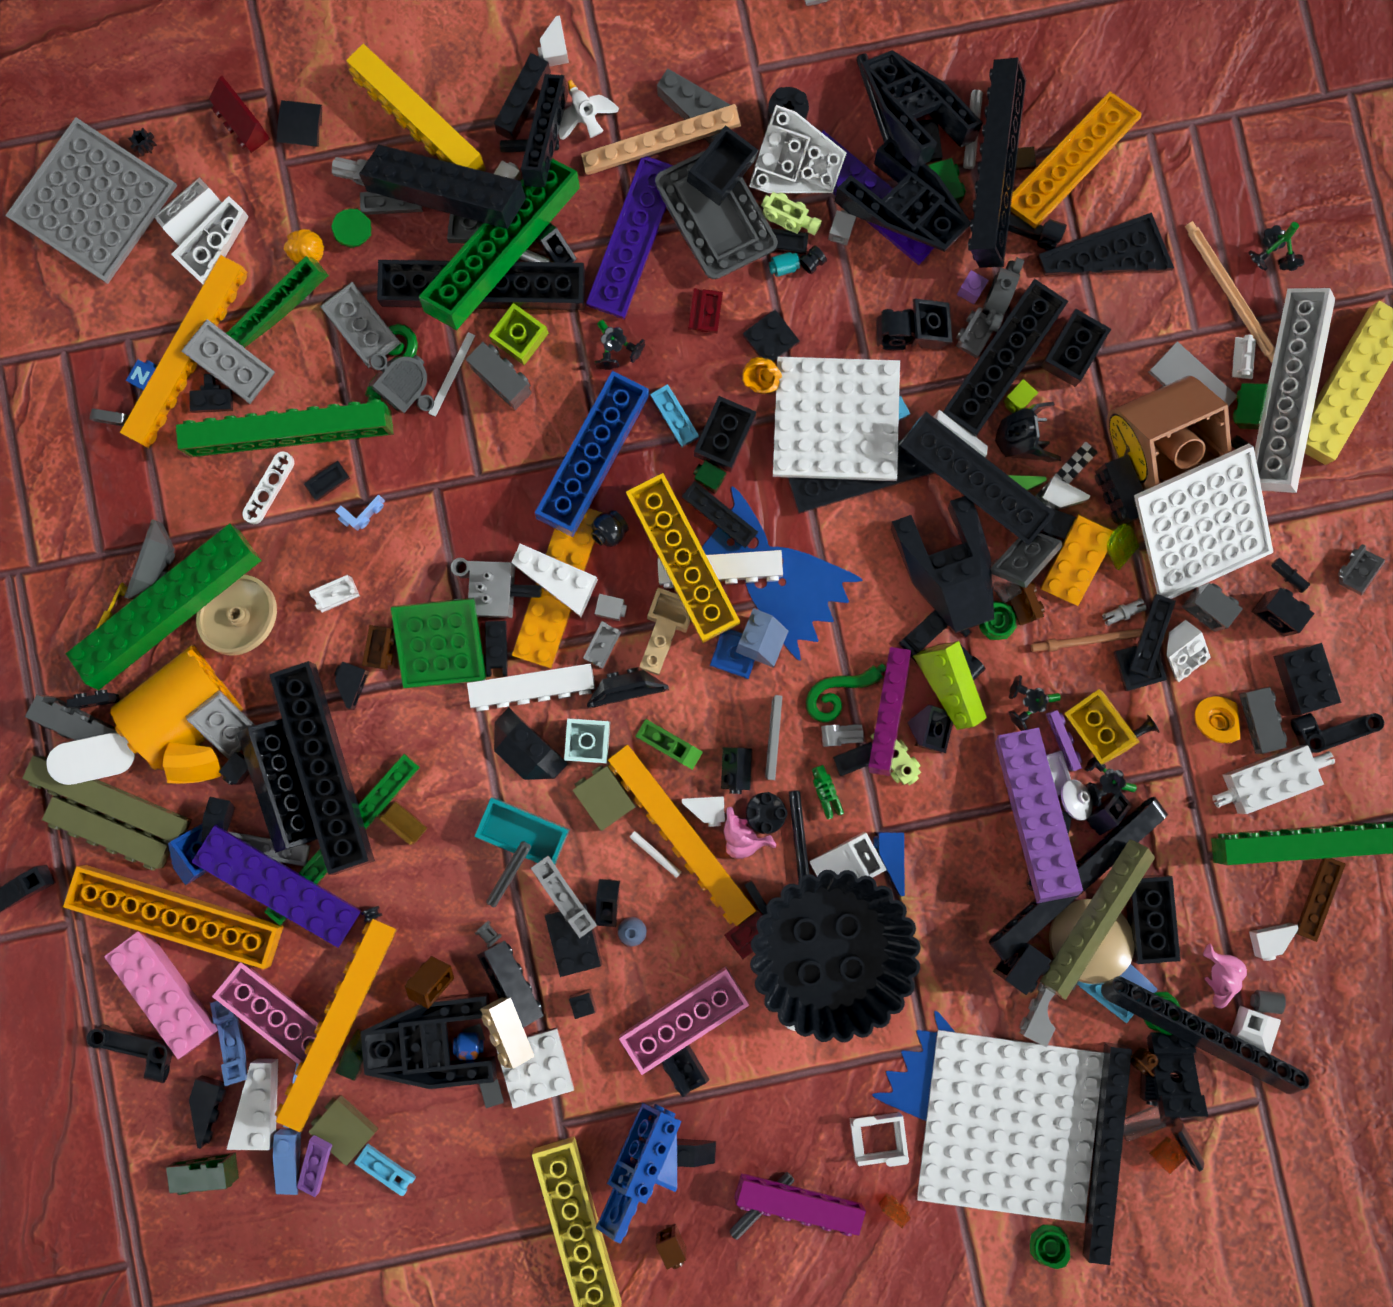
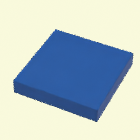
M729 629L720 634L710 666L749 679L755 660L736 653L743 633Z

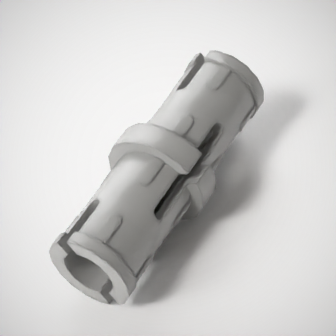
M1140 598L1130 604L1119 605V608L1102 614L1103 620L1112 617L1105 621V624L1110 626L1122 619L1128 620L1130 616L1146 611V605L1137 607L1144 603Z

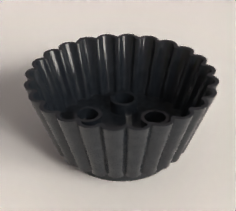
M823 870L819 873L818 877L807 874L800 878L798 885H786L781 891V898L776 897L768 902V914L762 915L757 920L756 927L759 934L755 935L751 941L752 951L756 955L752 957L750 967L758 975L755 980V988L759 993L765 995L764 1004L766 1008L771 1012H778V1020L782 1025L789 1027L794 1025L795 1031L800 1036L807 1037L814 1034L815 1038L820 1042H828L834 1037L837 1041L845 1043L850 1041L854 1034L861 1038L868 1037L873 1032L874 1027L883 1028L887 1026L890 1022L891 1014H898L903 1010L905 1006L904 997L910 996L915 988L912 978L917 976L920 971V963L915 957L919 954L921 946L920 942L913 937L916 932L914 921L905 917L907 914L905 904L902 901L893 900V892L890 888L886 886L877 887L876 881L871 876L865 875L858 878L850 870H844L838 875L832 870Z

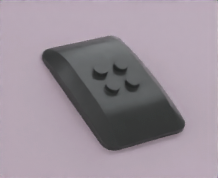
M703 151L658 173L655 178V185L702 270L708 278L716 280L772 253L776 249L778 241L743 178L739 180L720 206L686 182L689 170L705 152Z

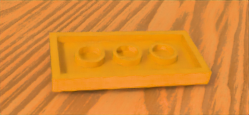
M1078 514L1040 589L1079 606L1117 532Z

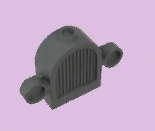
M1016 257L1015 261L1010 260L1006 269L1000 267L993 279L981 311L988 315L986 322L990 325V330L997 332L1001 325L1003 315L1020 278L1019 273L1024 264L1023 259Z
M374 353L370 356V366L375 370H380V372L368 386L399 413H405L414 401H416L417 407L422 411H430L434 406V400L430 395H421L427 383V374L423 366L425 362L417 355H414L413 358L395 357L387 362V358L381 353Z

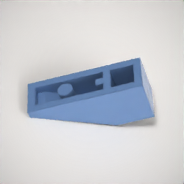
M280 1129L274 1134L273 1166L276 1194H298L301 1132L293 1129Z

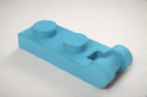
M370 1144L365 1146L354 1163L401 1196L405 1195L409 1183H413L416 1178L412 1172L405 1170ZM397 1175L402 1178L400 1183L394 1180Z

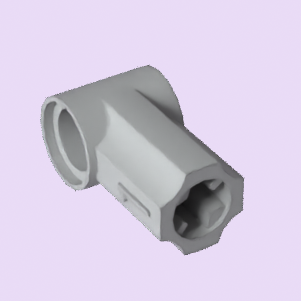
M335 157L332 163L333 176L353 180L355 183L364 186L359 173L367 160L359 159L352 161Z
M862 725L821 726L823 747L863 742Z

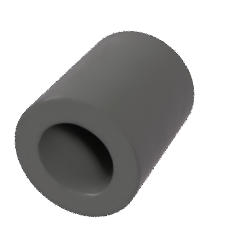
M1256 990L1250 997V1004L1255 1011L1283 1014L1286 999L1283 993Z

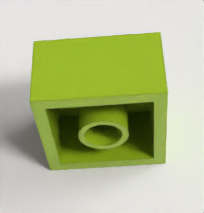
M513 303L489 334L492 343L525 366L549 333L545 325Z

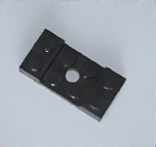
M1151 1032L1146 1039L1148 1051L1158 1058V1063L1152 1069V1073L1154 1074L1153 1080L1160 1121L1166 1122L1176 1118H1194L1199 1122H1203L1208 1117L1205 1096L1201 1095L1194 1059L1196 1054L1195 1046L1173 1034L1167 1035L1161 1032ZM1170 1074H1178L1181 1079V1082H1174L1171 1079Z

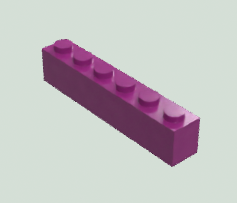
M890 647L869 761V773L890 776L911 660V650Z
M743 1173L740 1175L734 1196L736 1205L742 1210L750 1211L753 1209L765 1216L773 1214L785 1221L793 1219L806 1226L813 1224L826 1231L837 1230L846 1236H852V1234L859 1236L866 1213L862 1203Z

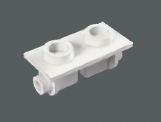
M1245 335L1244 338L1235 337L1232 377L1253 379L1256 339H1253V335Z

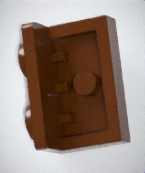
M1030 582L1026 588L1017 584L1005 588L1020 626L1044 617L1045 609L1042 602L1037 600L1035 595L1037 589L1033 582Z
M369 625L362 666L388 670V667L393 663L392 645H396L393 628Z

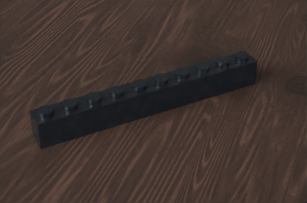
M1104 1042V1059L1082 1255L1089 1263L1110 1265L1132 1049L1126 1045Z

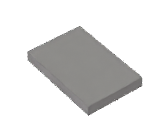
M220 690L186 716V719L227 759L234 752L242 750L237 733L247 727L255 726Z

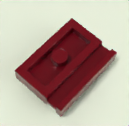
M694 288L688 330L693 329L718 334L723 292Z
M758 909L724 935L742 960L753 953L751 941L755 935L759 934L756 924L762 915Z

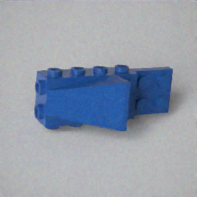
M642 1103L607 1182L613 1189L596 1229L620 1244L628 1232V1226L637 1211L638 1203H647L653 1193L655 1184L674 1192L677 1190V1131L682 1121L674 1118L676 1113L657 1104L651 1107Z

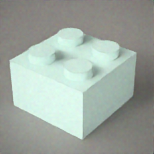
M567 718L564 760L607 763L610 722Z

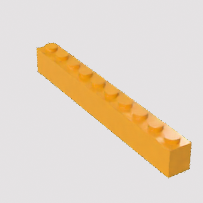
M220 255L121 429V434L147 448L155 442L159 428L166 423L168 412L176 405L180 391L185 389L189 375L197 367V363L184 354L182 350L207 319L218 326L219 322L225 318L228 306L236 299L237 290L247 279L248 272L241 265Z
M626 745L608 759L611 763L608 765L609 769L614 775L619 774L623 780L620 783L627 792L631 790L636 797L633 800L640 809L643 806L648 811L646 817L653 825L655 823L658 824L661 828L659 833L665 841L670 840L674 846L671 849L678 858L682 856L687 863L684 866L690 874L695 873L699 877L697 883L704 891L709 890L712 894V897H710L711 901L717 908L719 906L722 907L725 911L723 916L727 922L738 926L756 911L754 906L631 747Z
M372 919L371 923H366L362 932L365 936L362 942H357L353 950V954L356 955L352 962L348 961L343 971L346 974L343 982L339 981L335 987L334 993L336 996L334 1001H329L324 1013L327 1015L323 1022L319 1021L314 1033L317 1036L314 1042H309L305 1050L307 1057L304 1063L300 1062L297 1066L295 1074L298 1076L294 1083L290 1082L285 1092V1095H287L284 1104H279L274 1115L277 1116L275 1122L302 1132L397 931L395 928L375 919Z

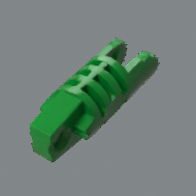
M823 765L813 768V783L826 818L828 820L833 818L830 801L837 815L844 814L830 774H827Z

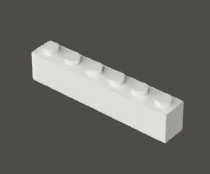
M781 550L706 555L718 580L725 581V584H737L738 580H746V583L758 582V579L766 578L767 582L779 581V577L783 576ZM657 558L659 585H664V588H674L660 559Z
M584 664L467 683L470 708H476V711L479 712L489 710V706L497 705V708L509 707V703L517 702L518 705L529 704L530 699L538 698V702L548 701L550 696L558 695L559 699L571 697L570 693L579 692V695L591 694V690L595 689L592 665Z

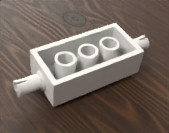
M1308 745L1296 746L1223 774L1228 790L1213 795L1212 799L1217 801L1214 802L1217 808L1233 802L1238 814H1249L1324 785L1318 770L1334 764V758L1328 759L1334 756L1328 751L1313 758Z

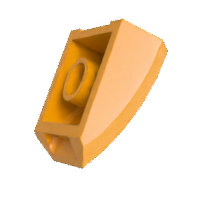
M169 742L163 759L167 783H195L222 776L219 772L218 759L211 747Z

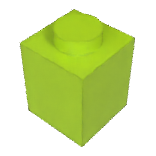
M1023 379L1003 402L1006 404L1005 407L1014 413L1024 409L1039 392Z

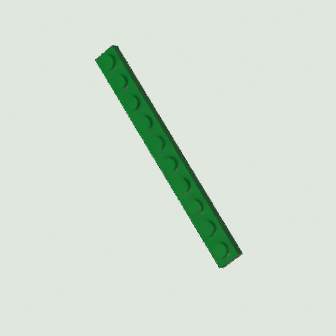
M406 754L402 755L358 805L365 829L371 825L421 768ZM321 849L299 872L300 875L317 885L328 873ZM269 907L265 910V913L279 926L288 919Z

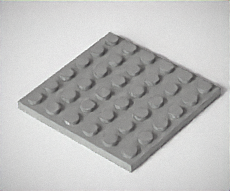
M75 117L5 216L108 284L178 185Z

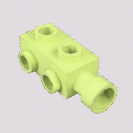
M772 192L770 197L766 195L761 205L764 208L763 215L767 220L796 234L803 227L808 230V233L815 236L822 220L816 217L811 218L807 216L809 210L806 209L802 202L795 203L781 192L778 194Z
M896 739L895 750L898 751V755L893 758L891 768L893 772L890 775L897 784L901 782L903 785L907 783L911 785L919 779L918 775L921 771L918 768L921 765L914 756L910 758L907 754L908 748L902 740L898 741ZM906 766L910 768L909 774L903 772Z

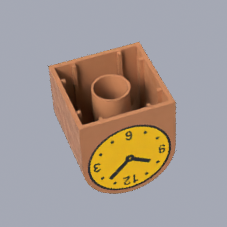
M1193 376L1183 377L1109 411L1107 416L1108 434L1117 458L1129 455L1144 491L1232 451L1228 404Z

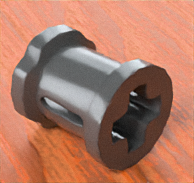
M489 920L475 932L476 935H479L485 941L487 948L491 947L502 937L501 934H497L490 926L491 922Z

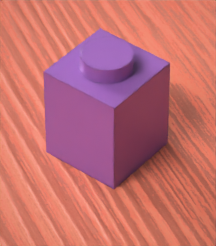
M971 270L957 295L975 304L989 280Z

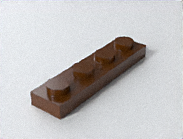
M1323 858L1321 860L1297 924V935L1315 942L1318 941L1344 871L1345 863L1333 858Z

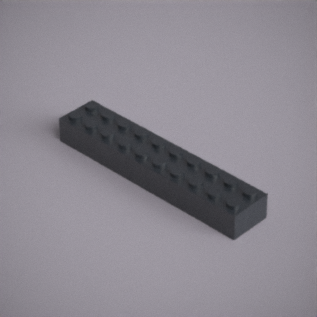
M1018 57L994 59L993 68H990L989 72L991 86L987 88L989 102L985 106L986 124H983L982 127L984 142L980 144L982 158L981 162H978L979 181L975 183L977 197L973 201L974 219H971L970 222L972 237L968 240V250L971 251L973 260H976L979 268L1004 267L1026 88V77Z
M378 260L377 301L382 307L422 308L419 300L420 294L450 261ZM515 262L476 309H509L514 303L521 309L584 310V263Z
M307 661L269 674L328 875H336L374 862L375 859L316 664Z

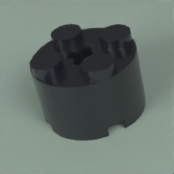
M794 87L777 88L769 100L768 122L776 105L795 111L807 120L809 111L807 95Z
M885 309L881 311V315L876 318V341L878 347L883 345L884 350L898 351L906 349V345L911 344V347L918 343L915 337L914 312L912 309H905L903 311Z

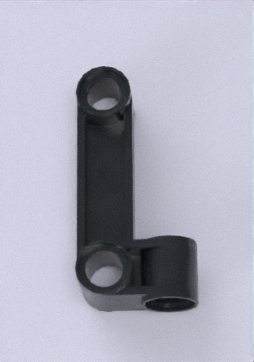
M1010 214L1008 231L1037 241V245L1042 249L1051 250L1062 240L1067 225L1049 218L1043 226L1038 225L1035 229L1020 217Z
M1308 713L1291 719L1290 723L1299 745H1308L1311 753H1319L1382 730L1385 722L1381 715L1373 713L1321 731L1314 716ZM1369 718L1373 720V728L1368 725ZM1311 739L1316 742L1315 749H1312L1310 746Z
M100 1025L87 1034V1043L93 1048H103L145 1058L147 1064L144 1079L159 1083H165L167 1080L173 1052L164 1039L161 1040L111 1028L108 1025ZM97 1032L102 1034L103 1040L98 1039ZM158 1047L163 1048L164 1055L158 1052Z

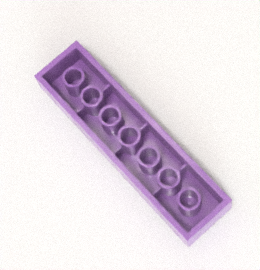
M1039 728L998 735L995 745L1036 902L1042 903L1078 896L1083 891L1040 730Z

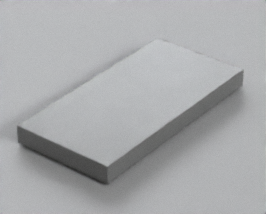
M353 282L320 306L368 368L371 367L369 358L372 354L381 353L387 355L401 344Z
M208 319L182 350L184 354L249 404L252 403L276 373Z
M1178 341L1149 371L1163 386L1183 377L1193 376L1206 385L1228 406L1237 398L1233 391Z
M780 695L772 697L765 773V778L768 780H775L783 697Z

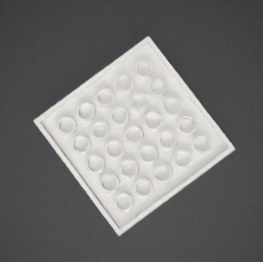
M778 357L777 367L782 374V378L779 379V387L776 390L773 477L897 481L900 360Z
M1250 444L1134 495L1157 594L1172 599L1273 553L1254 447Z

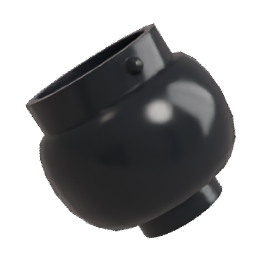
M611 510L608 513H601L594 519L591 536L600 546L613 547L623 540L629 527L625 519L617 511Z

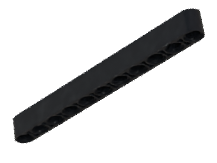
M1156 797L1145 800L1076 862L1083 891L1078 896L1114 865L1130 839L1139 843L1167 817L1168 813ZM1078 896L1037 903L1036 899H1034L989 940V944L1001 960L1010 958Z
M1116 976L1101 986V993L1106 1000L1286 1094H1294L1309 1087L1308 1076L1298 1068L1121 976Z

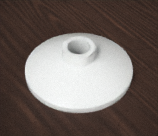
M1078 780L1065 782L1061 789V800L1065 810L1076 820L1082 821L1087 819L1093 810V803L1088 789Z

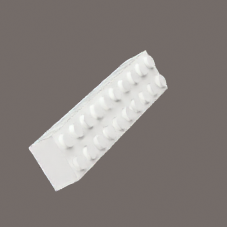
M1330 288L1287 289L1254 451L1262 491L1297 493L1335 303V297Z

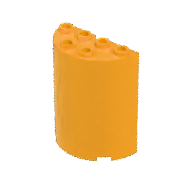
M191 645L113 705L110 714L117 725L115 727L116 732L120 736L125 737L129 742L127 744L129 749L133 753L138 752L154 770H164L163 759L169 742L197 746L206 739L186 719V716L219 690L240 711L243 708L225 684L215 675V671L198 649Z

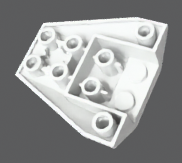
M776 105L754 166L749 187L767 193H833L846 152L797 112Z

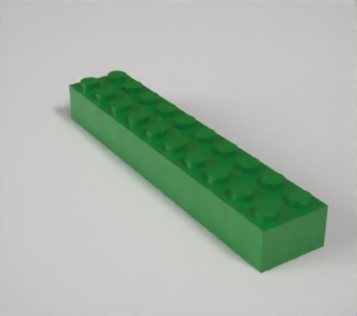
M552 158L545 188L525 186L522 179L521 184L526 200L509 228L505 229L483 223L420 294L419 300L423 311L457 331L579 190L580 185L577 171Z
M373 399L365 404H360V402H349L347 406L330 404L327 405V408L320 409L317 406L307 407V410L302 411L287 409L285 413L267 411L265 415L258 416L255 413L245 414V417L237 418V416H225L222 420L205 418L203 422L186 420L183 421V424L176 425L178 450L186 455L200 457L394 435L392 412L384 402H381L379 399Z
M229 523L65 654L83 682L96 690H100L262 560L244 535Z
M1393 821L1363 823V825L1321 826V828L1280 829V831L1239 832V836L1238 834L1218 833V837L1211 838L1213 863L1239 865L1393 854Z

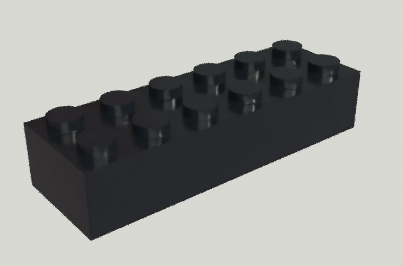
M279 719L247 727L238 732L237 736L275 853L317 840L283 720Z

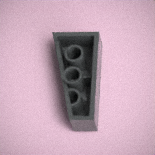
M668 68L657 84L658 96L684 120L730 106L729 103ZM718 134L703 138V140L711 144Z
M36 694L25 715L26 718L39 723L41 726L58 732L59 735L74 740L106 733H117L114 726L78 708H67L66 702L54 696Z

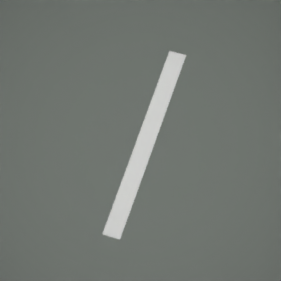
M467 333L429 414L436 417L475 335Z

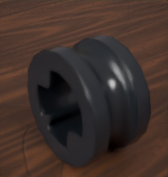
M379 906L361 912V915L365 916L364 923L383 916L382 913L378 912Z

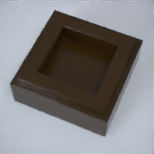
M1034 146L1018 148L1016 170L1035 169Z

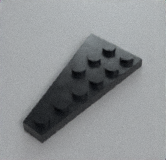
M1152 212L1043 252L1037 256L1044 275L1172 271L1174 269Z

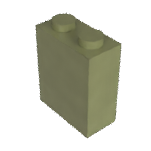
M600 765L592 771V777L587 780L583 777L574 784L576 788L573 789V792L602 831L634 809L636 805L609 767L603 768Z
M341 1095L337 1100L332 1098L324 1107L327 1111L323 1116L318 1114L310 1123L313 1127L309 1133L331 1143V1153L347 1166L379 1128Z

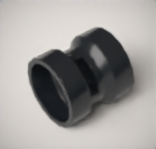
M814 245L809 249L807 255L804 254L799 258V262L807 273L813 274L817 266L827 262V258L821 249Z

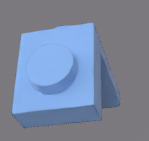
M377 495L357 518L342 506L335 512L340 515L338 520L346 527L350 524L358 531L360 528L363 529L370 522L369 518L374 513L377 514L381 511L385 500L380 495Z

